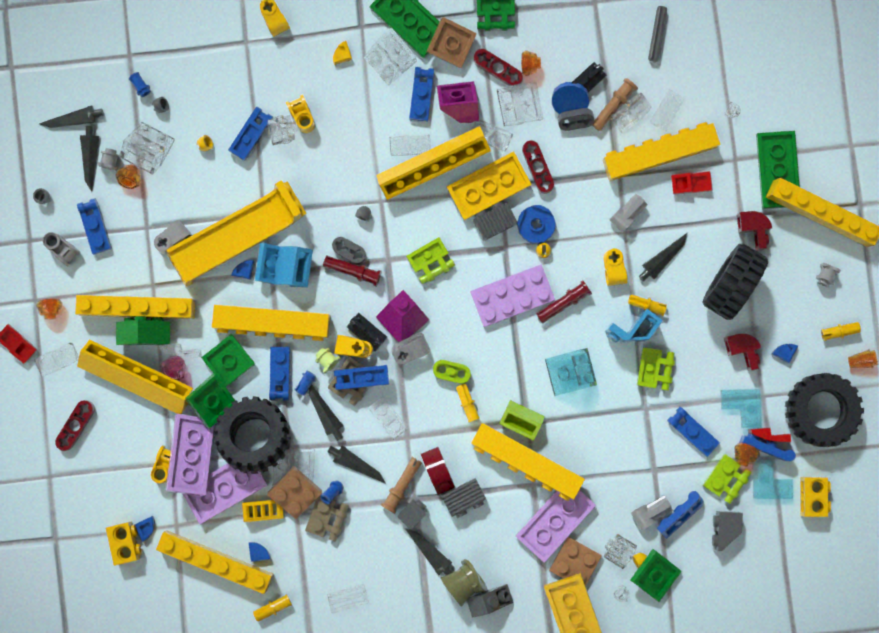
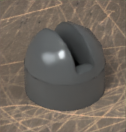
M165 97L156 98L152 103L154 105L153 110L157 113H163L169 109V104Z
M39 188L33 193V199L36 203L46 204L50 200V194L47 190Z
M367 206L359 207L355 217L369 221L371 217L370 208Z

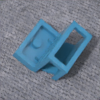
M260 243L255 281L308 288L313 250L298 246H276Z
M646 309L640 314L628 332H625L614 323L610 324L605 332L608 333L607 337L615 343L618 341L620 343L643 342L651 338L663 320ZM644 319L652 323L643 337H632Z

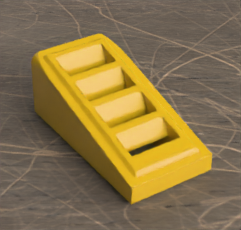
M274 500L242 503L244 522L284 518L283 508ZM266 504L269 507V516H266L265 513ZM273 504H276L277 515H273ZM257 505L261 507V516H258ZM249 506L253 508V517H250Z

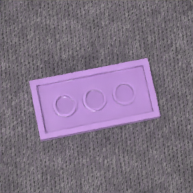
M542 264L470 291L483 327L555 301Z
M182 414L175 415L166 484L167 492L206 496L214 425L211 428H206L199 417Z
M226 464L208 475L206 496L183 494L199 524H202L266 487L268 484L260 471H258V474H251V472L243 473Z
M580 490L574 500L570 499L569 502L559 497L560 492L555 491L515 536L544 563L596 506Z

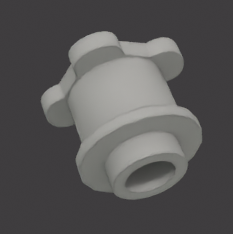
M109 148L101 151V162H97V165L101 168L117 171L118 168L115 165L117 158L120 157V155L116 154L117 151Z
M827 263L821 264V272L816 276V279L819 280L818 283L825 287L834 285V278L841 270Z

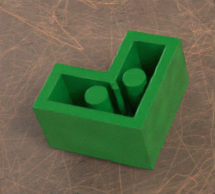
M146 317L124 318V321L116 322V345H170V321H163L161 317H152L151 320H146Z

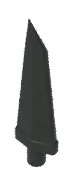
M91 105L39 124L49 128L95 123L96 117L104 116L102 108L94 110Z
M86 126V135H80L84 180L92 192L99 136L93 135V126Z
M687 233L642 265L645 271L639 275V278L643 282L649 276L653 279L658 277V274L684 246Z
M311 384L308 394L327 436L333 434L335 439L339 441L343 438L339 430L343 427V424Z
M342 445L340 450L333 446H330L327 452L335 456L334 463L343 465L386 484L379 471L349 451L345 446Z
M405 528L438 576L442 572L445 575L453 572L449 568L452 564L450 559L446 558L417 531Z

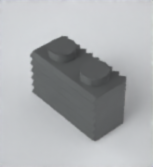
M499 202L492 206L493 210L487 213L483 210L475 215L476 218L473 219V223L483 242L518 224L508 202L505 204Z
M476 478L441 496L451 516L456 515L457 518L467 514L466 510L472 506L474 509H477L484 505L483 501L486 500Z

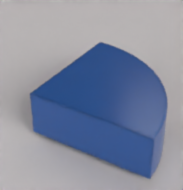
M246 260L238 264L233 269L231 276L251 280L254 260Z
M783 344L774 349L771 354L790 363L798 346L795 344Z
M153 516L134 524L142 542L146 541L154 531L155 521Z
M249 542L251 562L271 559L269 551L257 542Z

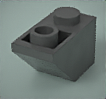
M412 499L397 517L412 530L427 514L425 510L427 506L419 499L417 501Z
M716 511V515H713V527H716L715 535H712V546H715V550L723 551L742 533L743 513Z
M508 584L471 596L467 603L473 618L488 615L513 603Z

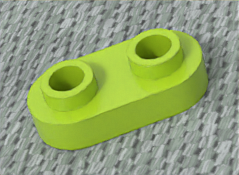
M439 360L433 366L434 375L442 380L463 384L471 376L470 369L463 364ZM439 367H446V372L440 373ZM458 371H464L465 376L459 378L457 375Z

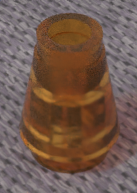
M868 349L848 357L850 368H873V366L878 365L875 350L870 351Z

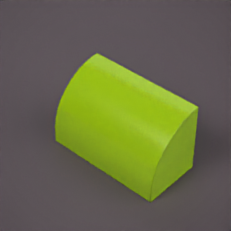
M510 400L499 424L534 441L545 416Z

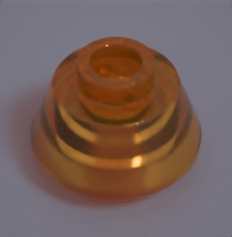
M528 50L522 52V74L529 76L536 73L537 69H541V57H537V53Z
M125 165L117 171L116 180L122 187L134 189L141 184V172L135 165Z
M43 299L37 302L36 307L40 316H44L45 320L56 319V315H60L63 303L60 299Z
M738 443L734 447L735 459L742 466L748 467L749 464L752 465L760 457L759 450L754 446Z

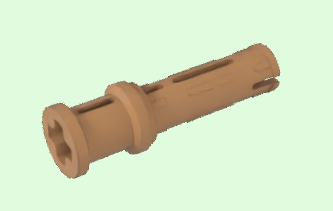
M625 78L621 87L613 92V98L594 120L592 126L595 129L601 131L622 104H626L630 95L638 90V87L632 81Z
M411 457L395 487L389 489L390 493L385 502L380 504L394 514L397 512L396 507L399 502L405 498V490L422 464L418 460L413 467L416 461L414 457Z

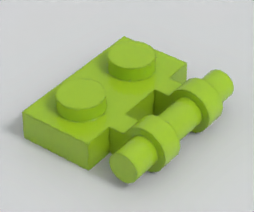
M440 237L406 256L415 273L423 269L425 275L419 277L422 284L435 280L436 276L443 272H449V269L455 266L452 259L447 262L444 261L443 257L449 253ZM438 261L440 266L430 271L428 266Z
M643 347L636 385L656 388L657 381L662 382L661 390L669 391L670 383L673 380L671 374L672 368L675 366V353L667 352L665 359L661 358L662 350ZM660 364L665 365L663 376L659 375Z
M723 454L702 486L720 497L723 491L726 492L728 495L724 501L731 504L734 498L737 499L739 496L738 492L743 485L748 483V478L752 472L745 468L742 474L738 473L737 470L741 465L728 455ZM734 477L737 479V482L731 489L727 485Z

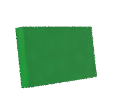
M375 0L369 6L420 57L424 59L429 54L426 51L440 21L418 0Z
M795 131L757 133L756 141L762 209L786 208L766 198L773 181L778 178H782L800 187Z

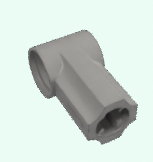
M635 194L609 220L624 233L648 204L642 197Z
M662 496L648 505L637 508L631 514L640 530H643L654 524L655 520L673 511L666 497Z

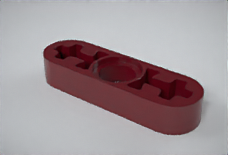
M479 49L475 52L474 63L476 66L510 87L515 88L521 85L523 75L520 70L486 49ZM483 54H485V59L489 62L491 61V58L494 59L490 64V68L486 67L488 66V63L483 60L482 62H479L478 55L482 56ZM496 63L503 65L504 70L501 73L493 71V66ZM507 68H508V69H510V70L508 71V74H510V75H512V76H514L515 74H517V75H518L517 79H518L519 81H516V80H515L514 82H511V77L508 76L507 74H506V78H504V77H502V76L505 75L506 70H507Z
M532 140L527 141L522 148L523 156L538 191L547 194L554 187L553 178L538 143ZM528 145L536 148L534 155L535 157L539 155L540 158L529 161V159H532V155L530 152H526ZM535 162L543 164L544 168L541 172L533 170L532 166ZM545 172L547 173L544 179L546 182H550L548 189L540 186L542 179L541 177L537 179L536 176H542Z
M83 400L77 403L55 440V445L59 450L68 451L73 448L94 414L95 407L92 402ZM88 404L90 411L82 415V418H85V420L83 421L81 418L75 417L76 414L81 415L83 412L81 406ZM73 420H77L80 423V428L77 431H73L70 428V423ZM66 430H67L70 434H75L74 437H73V436H69V438H68V440H67V442L69 443V445H64V446H62L63 442L61 441V439H66L67 436L69 435L68 433H65Z

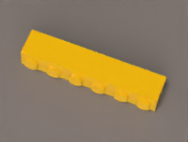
M700 123L696 125L697 128L692 130L684 128L678 131L679 134L673 136L671 133L660 136V140L657 141L649 139L642 142V145L638 147L630 145L625 147L622 152L617 153V150L606 153V157L602 161L609 182L718 148L721 144L714 123Z
M479 126L376 176L386 199L389 200L490 152L491 149Z
M782 178L774 180L767 193L766 198L866 247L875 246L879 238L878 225Z
M76 295L75 314L79 316L195 319V300L192 298Z
M214 305L212 328L217 329V333H228V330H235L236 334L247 335V332H255V336L266 337V333H271L277 338L293 335V339L304 340L305 336L312 337L314 341H324V338L329 336V314Z
M90 339L80 351L77 367L177 414H182L189 404L185 398L193 391V388Z
M483 423L471 442L475 446L473 448L475 451L481 454L487 452L492 455L490 459L499 464L502 461L507 463L508 469L515 473H518V471L525 473L524 477L532 482L538 480L543 483L541 487L550 492L553 489L560 492L559 497L568 502L570 499L574 500L585 481L583 477Z
M168 530L162 533L156 548L159 552L262 594L267 592L274 575L271 572Z

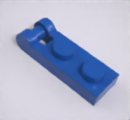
M415 67L409 120L428 122L434 69L432 68L424 70L421 67ZM420 77H427V83L420 82Z
M256 107L228 151L245 161L266 128L272 122L273 116L270 114L266 115L262 112L261 108ZM258 118L262 120L260 125L255 122Z
M96 198L89 200L90 202L87 203L81 202L77 204L93 255L112 249ZM92 209L94 214L88 216L87 210Z
M270 347L269 400L283 399V401H289L290 347ZM276 385H283V391H276Z
M387 365L334 370V376H336L337 380L335 390L389 385ZM345 375H349V383H344Z
M679 406L676 410L677 413L673 417L670 416L667 422L702 454L708 457L720 442ZM684 418L686 422L681 426L678 422Z
M749 433L748 436H741L739 441L743 445L783 461H793L796 458L793 450H780L777 448V444L766 441V443L758 441L759 437Z
M696 491L690 492L688 500L677 506L673 514L660 522L657 529L666 539L704 505V500Z

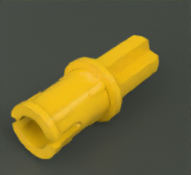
M630 295L628 299L629 305L644 310L648 309L652 313L664 316L667 304L653 301L650 297L645 299Z
M859 322L845 325L838 324L836 327L821 329L823 341L839 337L843 339L844 336L861 332Z
M467 385L457 386L456 390L462 403L460 406L464 408L468 423L480 419L473 403L475 400H472Z
M286 594L273 602L269 601V604L253 611V615L256 621H261L273 614L277 615V612L292 606Z

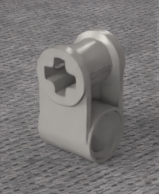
M176 220L155 237L154 246L160 253L167 254L166 250L189 238L192 234L181 220ZM162 241L166 242V247L162 246Z
M49 232L43 237V245L67 267L70 265L69 262L73 257L80 253L76 247L54 232ZM52 237H56L57 244L51 247L49 240Z
M423 333L414 334L392 347V355L399 364H407L430 352Z

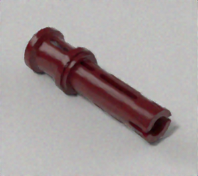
M326 255L323 262V267L356 277L360 282L363 280L372 283L375 287H377L381 277V270L375 271L367 268L366 265L357 266Z
M582 280L578 286L572 290L568 289L563 297L539 311L536 315L543 324L572 304L577 305L579 300L587 295H592V293Z

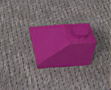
M474 81L437 85L441 111L459 123L479 121L478 100Z
M404 290L391 300L376 316L398 342L412 336L429 321V318Z

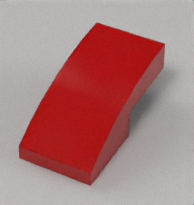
M710 171L671 175L673 194L713 191Z
M9 323L0 332V343L23 364L37 350Z
M771 428L748 429L749 434L755 435L760 439L775 442H791V434L771 435Z

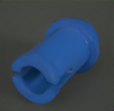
M139 72L130 75L128 79L137 90V95L141 97L147 96L151 92L150 86L146 85Z
M308 370L302 373L303 377L294 389L303 396L306 395L311 384L316 381V375Z
M337 480L332 481L330 487L320 495L321 500L325 504H330L337 495L343 493V484Z

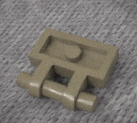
M348 356L340 370L362 368L365 366ZM345 375L344 383H349V375ZM336 376L328 386V389L343 399L347 393L351 394L352 397L349 403L354 406L359 400H362L364 397L363 393L367 389V387H360L357 390L352 388L335 390V384H337Z
M319 496L315 501L305 531L324 537L326 530L330 531L329 540L336 542L338 535H341L343 520L347 518L349 505L341 503L340 509L334 508L337 500L333 499L330 504H325L321 500V496ZM332 514L337 515L334 525L328 524Z

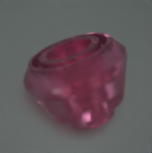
M171 356L161 363V371L164 375L177 381L182 380L186 371L185 361L179 356Z

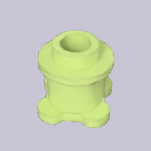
M322 348L316 354L315 362L320 363L324 367L323 372L327 373L335 368L341 357L339 355L335 357L329 348Z

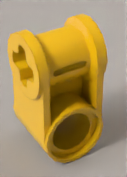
M262 0L260 3L261 14L272 36L275 37L290 29L286 18L279 10L274 0ZM266 6L272 8V11L266 10Z
M303 94L292 102L287 101L286 105L300 131L303 133L312 132L315 128V122ZM304 119L310 120L308 126H301V122Z
M617 248L608 250L603 256L607 286L627 284V272L622 252ZM612 253L614 256H617V259L614 260V263L612 259L609 260V256H611Z
M337 335L334 354L368 358L372 354L373 346L370 342L349 336Z
M163 445L157 453L156 461L150 474L154 482L162 484L167 482L170 458L165 455L170 456L171 450L166 449ZM160 469L165 472V477L162 480H159L156 476Z

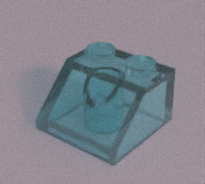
M588 348L545 359L554 396L597 385Z

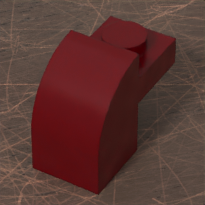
M758 211L739 212L737 214L738 233L754 232L755 250L761 251L766 249L767 245H769V236L765 234V231L772 229L769 218Z
M741 333L724 338L728 356L743 353L747 370L759 369L760 358L758 353L755 354L754 350L760 349L761 345L755 337Z
M439 447L422 453L421 457L437 495L454 489L455 485Z

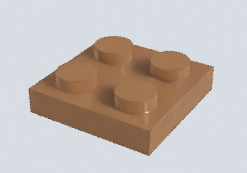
M442 17L426 52L458 68H462L477 33Z
M293 466L268 491L267 495L297 519L322 494V490Z
M567 537L549 571L563 579L581 573L586 586L602 555Z

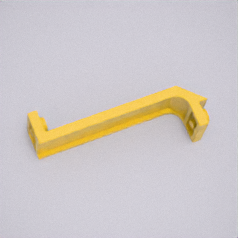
M281 180L275 183L274 189L269 194L166 250L167 256L184 285L188 287L193 284L194 279L285 230L307 213L288 181L283 183Z

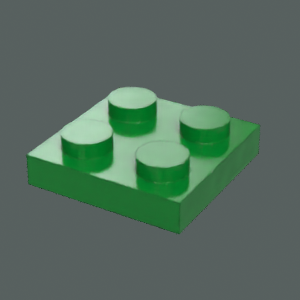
M233 334L227 336L201 357L210 370L217 374L225 387L229 386L256 364Z
M212 374L185 398L206 428H211L217 423L218 416L224 415L223 409L226 406L228 408L232 407L231 402L235 401L217 374Z
M652 549L630 581L660 602L682 571L656 550Z

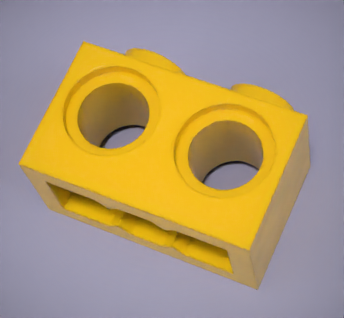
M800 477V516L828 517V512H831V502L828 501L831 483L828 481V478ZM814 482H818L820 485L818 492L812 490ZM818 501L820 504V509L817 512H814L812 509V505L814 502Z
M132 521L105 528L114 566L140 559L142 550L140 544H137L135 536H138V532ZM121 528L125 529L127 532V536L125 539L119 536V530ZM125 547H128L131 550V556L129 558L123 555V549Z

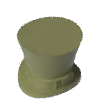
M467 559L461 561L463 566L460 569L441 577L443 584L461 607L475 592L481 591L483 593L487 590L484 580Z

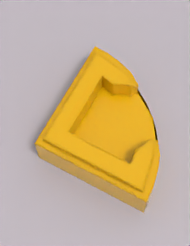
M343 41L336 48L333 55L334 65L352 60L347 41Z

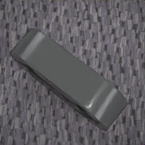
M588 108L562 112L558 116L559 128L564 131L587 128L594 123L593 111Z
M344 237L334 239L332 248L335 253L356 264L364 262L366 252L361 246ZM342 241H344V246L347 247L348 250L346 251L342 248L340 249V251L337 250L338 247L336 243H341ZM358 250H361L362 258L355 260L354 255L350 251L358 252Z

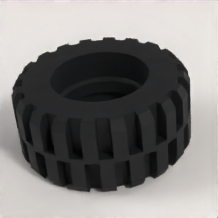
M738 244L714 277L703 298V305L726 320L733 319L743 308L760 282L767 268V257L746 244Z
M820 373L803 378L802 381L794 385V389L787 395L789 400L785 402V407H787L785 418L789 420V428L794 430L793 434L797 438H801L804 443L811 444L812 446L831 447L849 441L851 439L850 436L856 435L858 432V425H862L863 422L861 414H864V408H861L860 404L863 400L862 396L858 397L857 395L858 389L852 387L848 379H843L837 374ZM819 392L831 393L836 397L840 405L839 419L830 428L824 429L815 426L808 416V403L811 397Z
M253 396L252 399L243 397L239 403L237 400L231 402L233 406L230 408L226 406L223 409L224 415L218 416V425L214 426V432L216 433L214 442L217 445L219 454L232 468L238 469L243 473L251 472V474H258L260 470L264 473L269 471L268 467H276L278 465L277 461L284 459L286 456L284 452L289 450L290 426L284 414L275 404H272L265 398L261 400L256 396ZM253 419L265 421L270 428V436L266 444L256 451L246 452L241 450L235 442L236 433L240 426Z

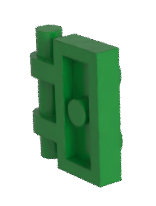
M477 0V17L485 18V22H477V30L485 29V31H490L491 29H502V31H507L508 29H515V21H507V16H515V0ZM490 17H501L502 21L490 22Z

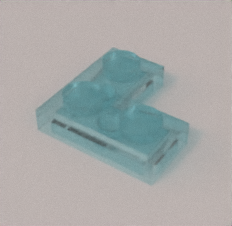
M760 389L720 390L721 409H740L741 428H762Z
M752 460L753 499H793V479H773V460Z

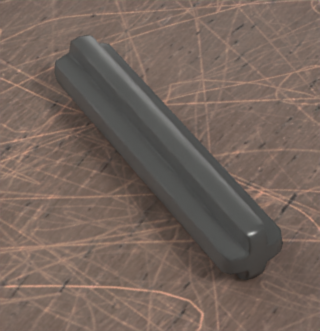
M658 6L656 10L648 60L653 62L659 60L667 7Z

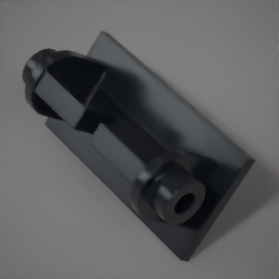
M593 62L572 81V84H581L589 93L607 75L603 71L602 65H597Z
M359 312L347 325V328L361 340L370 342L375 352L387 339L383 332Z

